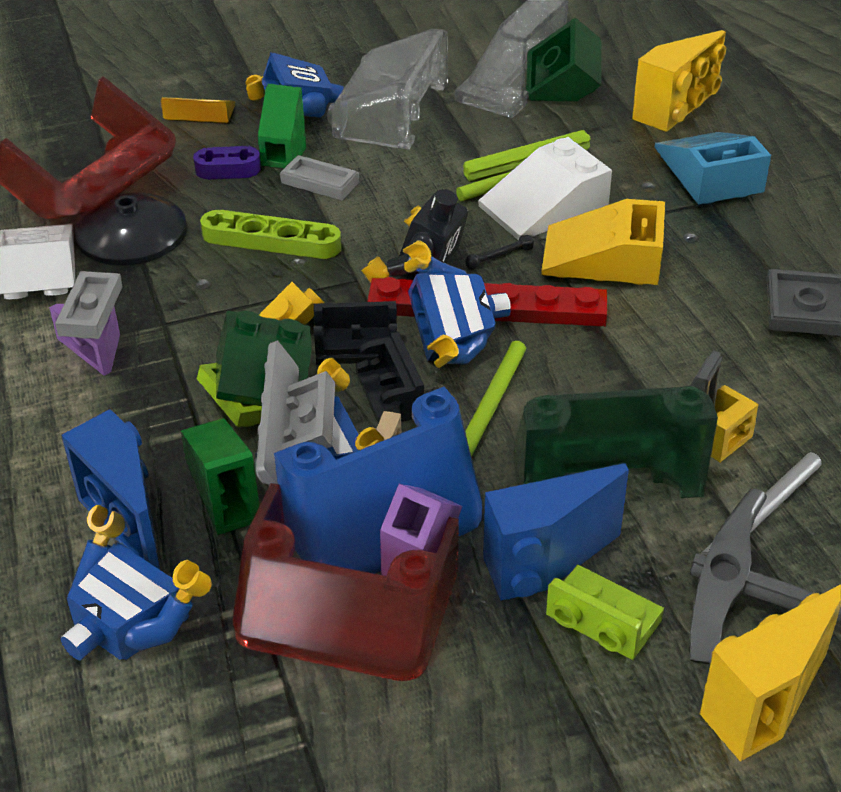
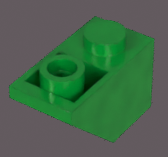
M269 83L266 86L258 130L261 166L284 169L297 155L302 156L306 149L302 88Z

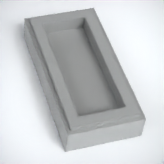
M297 155L280 172V179L282 184L343 200L359 183V172Z

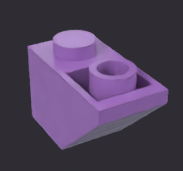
M399 484L380 529L381 577L422 597H426L463 506L425 489Z

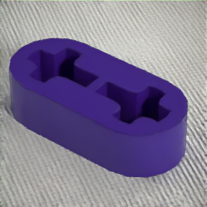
M251 146L203 148L198 150L193 156L195 173L202 179L249 178L261 171L260 153Z

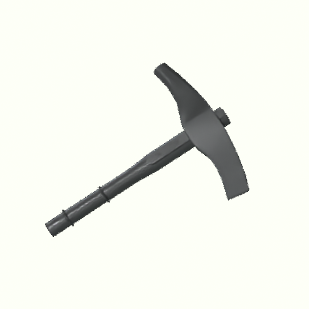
M749 489L714 538L708 554L705 555L699 552L695 554L690 575L698 577L699 582L693 605L689 635L691 660L711 663L712 652L721 642L723 623L727 613L738 602L742 593L790 610L799 606L806 597L813 594V592L750 570L752 564L750 533L754 520L767 499L766 494L759 489ZM841 608L836 624L841 625Z

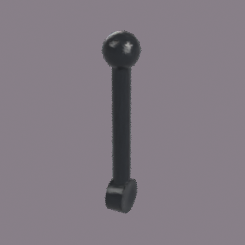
M523 235L519 238L518 242L481 255L469 254L465 259L466 266L475 269L481 262L518 249L530 250L533 248L534 238L529 235Z

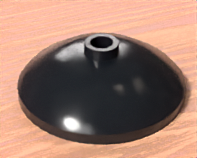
M123 193L101 200L91 206L80 217L75 226V239L79 250L94 261L120 266L142 264L170 253L182 242L187 231L186 218L178 205L162 196L150 193Z

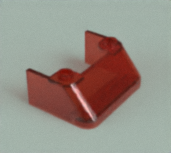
M103 76L98 80L91 119L114 136L106 144L105 155L64 183H61L5 138L0 142V185L42 218L58 219L93 213L169 159L175 148L176 137L170 129Z
M270 483L244 539L232 617L236 640L248 649L391 680L409 681L419 677L428 666L458 573L459 519L448 518L437 553L422 550L405 551L393 559L387 575L383 576L292 557L295 550V538L292 530L284 524L280 485Z

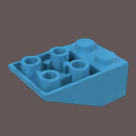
M715 132L655 143L654 148L698 205L710 204L730 198L746 197L765 191L771 154L755 136Z

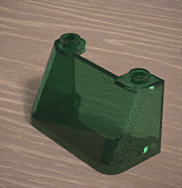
M693 386L535 397L524 406L514 442L513 461L518 485L565 476V473L585 472L625 463L628 469L649 467L653 483H663V478L673 481L679 486L681 498L704 497L718 420L715 407L709 395Z

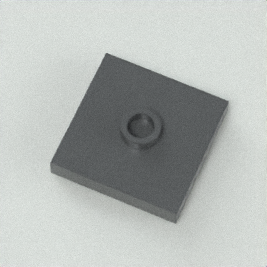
M778 269L768 270L766 281L769 330L841 336L840 274Z

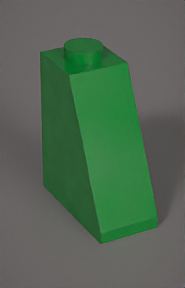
M222 418L180 430L186 463L216 534L220 535L261 522L253 455L228 422Z

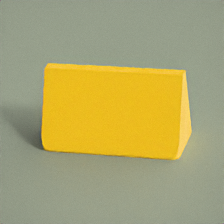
M162 97L163 119L227 123L235 108V101Z

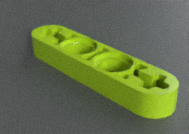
M228 210L209 211L200 220L203 239L211 244L318 259L335 257L341 252L342 248L339 228L326 223ZM249 231H259L254 233H247ZM294 235V237L283 238L282 236Z

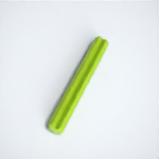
M580 130L468 160L463 164V174L468 181L472 182L514 170L539 147L555 142L557 139L569 137L585 150L590 148L591 139L585 130Z

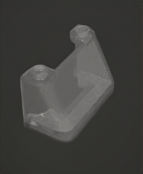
M432 28L373 48L367 55H363L361 64L336 102L331 103L329 106L328 122L332 124L333 138L410 150L415 141V135H411V120L418 121L420 118L419 102L430 84L431 89L444 90L448 83L447 31Z

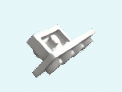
M275 341L268 346L267 362L264 366L266 375L264 392L261 395L262 412L261 422L258 426L259 440L254 468L259 480L263 484H267L279 497L274 458L275 452L302 442L317 443L325 448L332 447L335 381L325 371L298 382L299 368L279 341Z

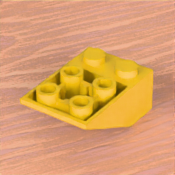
M720 30L658 45L638 59L632 119L667 132L678 122H682L695 108H699L712 94H716L722 82L720 68L726 55V46L724 45L726 31Z
M624 199L548 225L541 275L555 276L557 278L570 277L593 279L595 281L628 282L636 285H658L663 252L665 202Z
M841 584L821 595L819 593L809 595L796 608L780 616L772 614L761 621L755 629L739 637L729 636L714 648L711 655L712 659L705 684L700 715L740 762L781 740L785 735L827 654L841 608Z

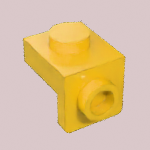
M291 282L259 315L276 320L293 319L306 325L314 317V304L325 302L310 287L305 292H302Z

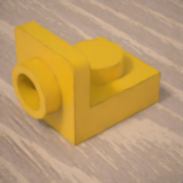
M726 385L720 387L716 393L713 417L707 427L709 439L706 454L721 463L751 439L754 434L759 404Z

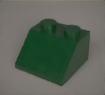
M576 17L527 51L526 98L529 100L577 102L584 96L596 91L602 85L601 38Z
M227 310L216 352V399L262 406L261 395L264 392L266 375L264 366L267 362L268 346L275 341H279L299 368L298 382L307 379L312 350L310 326L303 325L293 319L276 320L261 317L251 311L233 312Z

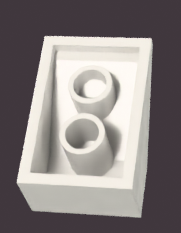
M569 137L557 139L555 142L535 150L480 198L478 206L518 241L523 235L534 237L548 231V225L609 205L612 170Z
M73 224L0 230V294H4L5 299L24 298L28 296V291L44 290V295L49 296L68 293V288L73 287L76 281Z

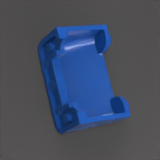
M445 387L423 394L415 400L412 405V418L417 425L416 428L339 459H335L323 445L313 442H302L274 453L283 532L313 578L320 585L328 588H339L381 571L380 529L399 484L425 489L463 506L449 541L472 531L480 524L482 520V499L460 408L456 399Z

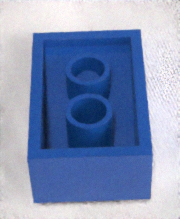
M109 409L61 435L77 498L88 511L95 505L107 508L108 517L104 525L107 524L112 511L121 514L125 521V529L115 539L160 570L149 495L145 481L149 477V473L140 457L138 448L142 445V439L138 430L130 421L124 423Z
M625 463L485 492L483 558L500 601L515 597H528L538 592L547 591L548 585L554 578L563 579L572 572L577 564H583L620 536L629 472Z

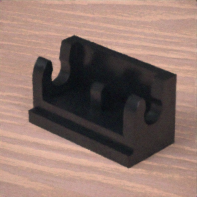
M396 301L314 304L316 365H320L328 358H333L339 364H355L364 360L375 359L379 354L378 352L362 355L359 347L368 341L390 337V333L397 332Z
M399 332L390 333V337L362 344L359 347L362 355H369L373 352H378L379 354L375 359L364 360L355 364L356 374L378 424L384 411L401 414V422L413 420L412 405L418 397L424 394L422 379Z

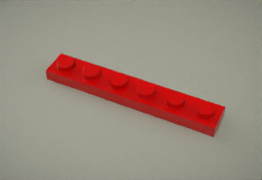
M393 277L372 278L367 302L396 301L397 316L415 317L408 294L413 280L396 279ZM484 283L487 295L506 293L510 300V315L508 317L496 318L495 321L606 327L607 289Z

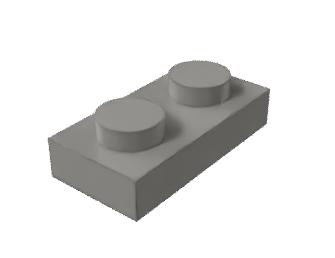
M80 271L55 322L58 336L99 339L123 287L120 274Z

